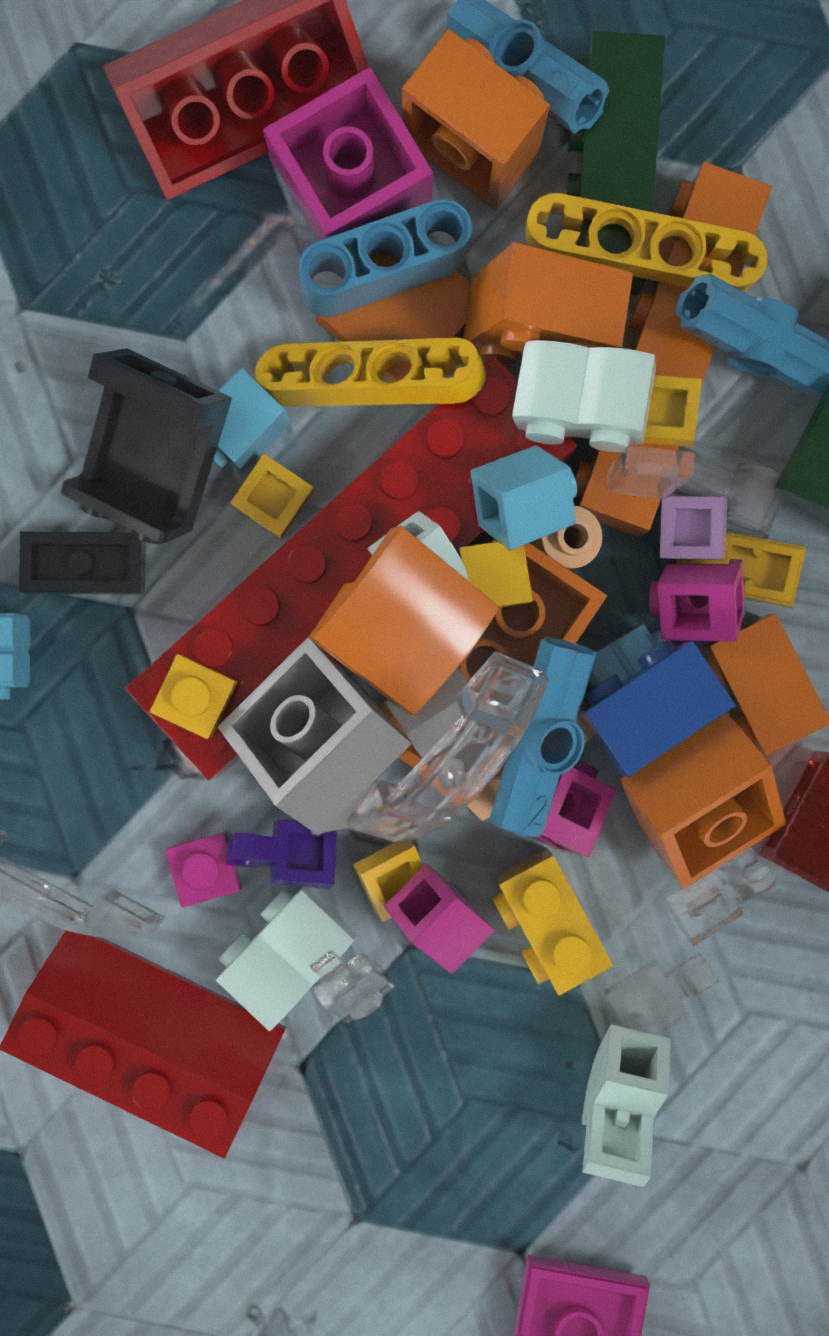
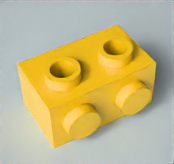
M547 848L494 876L502 892L492 897L509 931L520 925L530 942L531 947L521 951L538 985L550 979L555 991L560 996L613 967L610 958L558 862Z

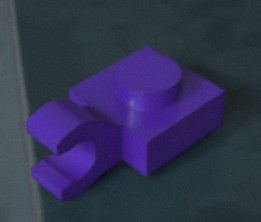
M278 819L273 824L272 836L234 833L233 840H228L226 865L238 867L270 866L269 884L329 889L335 885L337 830L321 833L320 835H312L311 830L298 821Z

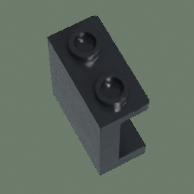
M128 348L93 354L87 378L103 385L104 390L83 471L79 476L63 481L61 494L80 503L79 507L85 513L98 518L112 519L130 528V532L135 538L147 543L163 544L191 532L232 397Z

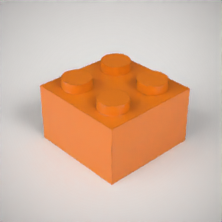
M448 28L402 87V121L425 159L494 211H497L539 155L550 104L545 101L542 92L532 81L523 76H516L514 78L495 64L491 53L480 42L472 38L463 40Z
M513 242L473 275L463 339L471 342L477 351H481V359L487 361L494 355L503 365L514 364L517 360L522 361L525 343L533 340L565 342L588 348H622L633 272Z
M727 712L630 777L625 776L620 779L644 837L683 890L786 825L772 765Z

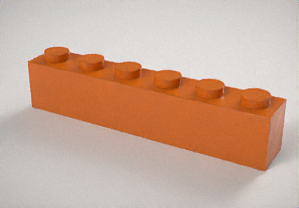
M703 161L693 182L682 179L669 215L742 230L755 235L772 186ZM672 236V238L667 237L659 243L660 256L667 264L683 266L691 261L692 251L684 239ZM706 244V253L698 267L700 271L705 272V269L713 259L708 258L709 253L713 249L711 244ZM732 251L727 260H718L731 265L730 275L735 277L741 275L744 264L741 263L742 253ZM656 281L652 294L641 292L631 317L629 327L639 330L632 350L655 355V375L700 378L703 382L715 346L681 328L680 318L675 314L681 293L687 290L688 287ZM644 443L629 444L628 450L625 452H607L596 449L592 462L588 463L581 460L574 476L577 484V494L575 497L578 498L576 506L590 511L596 517L599 524L640 538L651 528L680 446Z

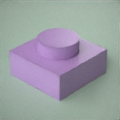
M662 496L660 558L725 560L727 498Z

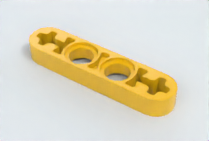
M549 193L540 197L531 206L525 225V238L529 246L633 272L635 277L688 288L696 276L712 274L746 293L762 277L767 267L768 253L763 242L756 235L746 231L562 193ZM550 214L562 216L561 226L567 228L561 230L558 239L546 237V226L538 224L546 223ZM583 218L592 220L585 238V247L576 245L580 232L577 231L580 230ZM608 224L623 226L630 234L631 247L620 254L609 253L600 246L598 231ZM670 236L684 239L692 251L691 261L683 266L667 264L660 256L659 243ZM706 244H711L713 249L709 253L708 258L713 259L705 269V272L700 271L698 267L706 253ZM732 251H738L742 253L741 263L750 267L745 268L739 277L730 275L731 265L718 260H727Z
M456 337L292 343L277 345L267 350L257 362L255 378L259 385L281 406L455 404L465 402L477 395L486 381V369L475 346L466 339ZM399 362L411 363L409 373L403 379L393 383L383 382L384 373L390 366ZM346 363L354 365L351 375L345 381L338 384L327 383L329 373L334 368ZM430 363L432 368H426V365ZM463 363L465 365V367H459L456 369L457 364ZM294 369L296 372H289V370ZM454 373V377L446 378L445 374Z

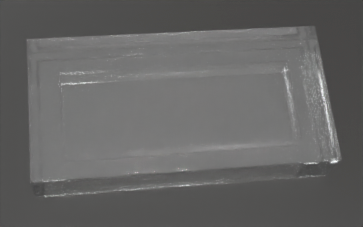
M628 445L608 469L606 490H610L609 493L665 499L693 476L695 453Z

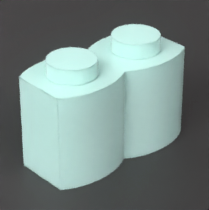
M527 341L524 345L512 414L517 428L526 431L525 437L527 439L542 444H562L564 436L590 439L589 445L591 447L607 452H625L628 450L629 444H644L656 372L655 355L623 348H588L557 341Z
M301 887L294 895L284 888L261 912L260 915L268 922L252 940L243 932L218 958L226 968L220 973L216 981L269 1032L355 941V933L306 887Z

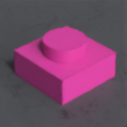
M227 831L165 849L181 908L236 893L242 889L237 866L226 865L227 844L229 840Z

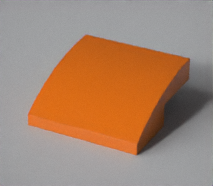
M385 251L377 252L370 257L372 262L382 267H391L400 262L395 255ZM456 271L447 277L338 316L323 317L317 315L315 322L340 342L457 338L465 329L471 282ZM395 363L385 371L383 377L391 383L397 382L409 373L411 363ZM430 363L426 365V368H432Z
M398 526L390 528L356 581L343 585L308 638L407 714L415 715L463 661L488 627L500 606L404 527Z

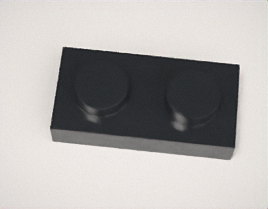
M20 531L19 592L25 594L145 595L146 542L135 538L131 532Z

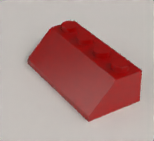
M242 0L103 66L166 200H170L269 153L263 132L264 128L369 68L346 0Z
M72 923L68 926L27 989L0 1044V1050L225 1159L284 1034L286 1026L278 1023L269 1032L241 1004Z

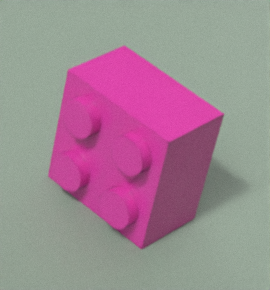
M371 67L263 129L270 159L319 241L432 201L433 171Z

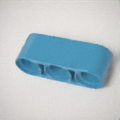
M440 199L317 241L307 247L300 258L299 283L301 299L306 308L315 315L333 317L447 277L458 271L464 263L472 231L471 217L466 209L456 201ZM433 232H445L451 235L456 243L451 246H439L431 242L428 235ZM385 251L395 255L400 262L391 267H382L372 262L370 257L377 252ZM329 271L340 276L342 282L335 287L324 288L316 285L312 279L320 272Z

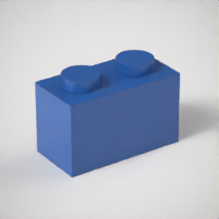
M667 639L640 656L637 661L643 669L622 682L618 675L614 674L584 694L590 704L581 709L579 715L618 774L630 777L736 706L693 641L681 643L674 647L670 639Z

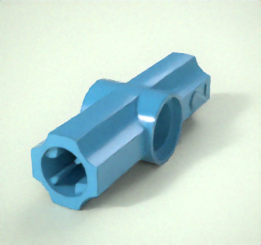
M458 0L447 14L448 23L446 30L449 28L463 40L472 38L480 42L491 53L495 64L514 78L516 76H523L532 81L542 92L545 101L550 104L548 116L575 134L584 128L590 129L602 115L605 99L610 92L605 80L544 40L540 30L533 22L524 19L514 20L486 0Z
M712 274L696 276L691 286L681 293L675 314L680 318L681 328L727 352L726 362L728 365L747 374L774 377L808 396L823 395L829 384V341L798 324L799 313L794 307L771 298L751 297Z
M545 636L544 639H541L524 700L515 704L507 712L502 722L501 737L509 752L489 818L500 829L509 830L521 836L540 837L541 832L544 831L560 774L572 769L579 761L584 750L585 738L583 730L576 721L595 661L596 651L559 638Z

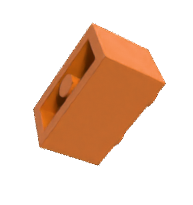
M776 613L759 617L741 626L736 642L711 641L698 648L736 704L735 707L729 710L730 717L763 756L766 757L829 725V716Z

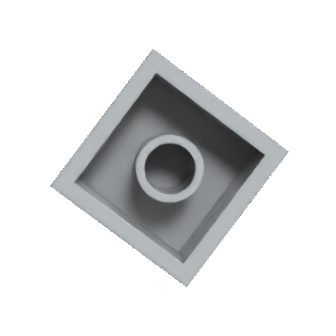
M309 638L298 646L218 726V729L273 804L317 835H320L412 744L353 676Z

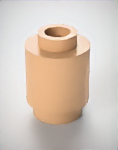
M574 506L576 524L530 542V544L567 569L579 568L590 563L597 556L602 544V530L598 520L590 511L579 506ZM565 530L569 536V546L564 540Z

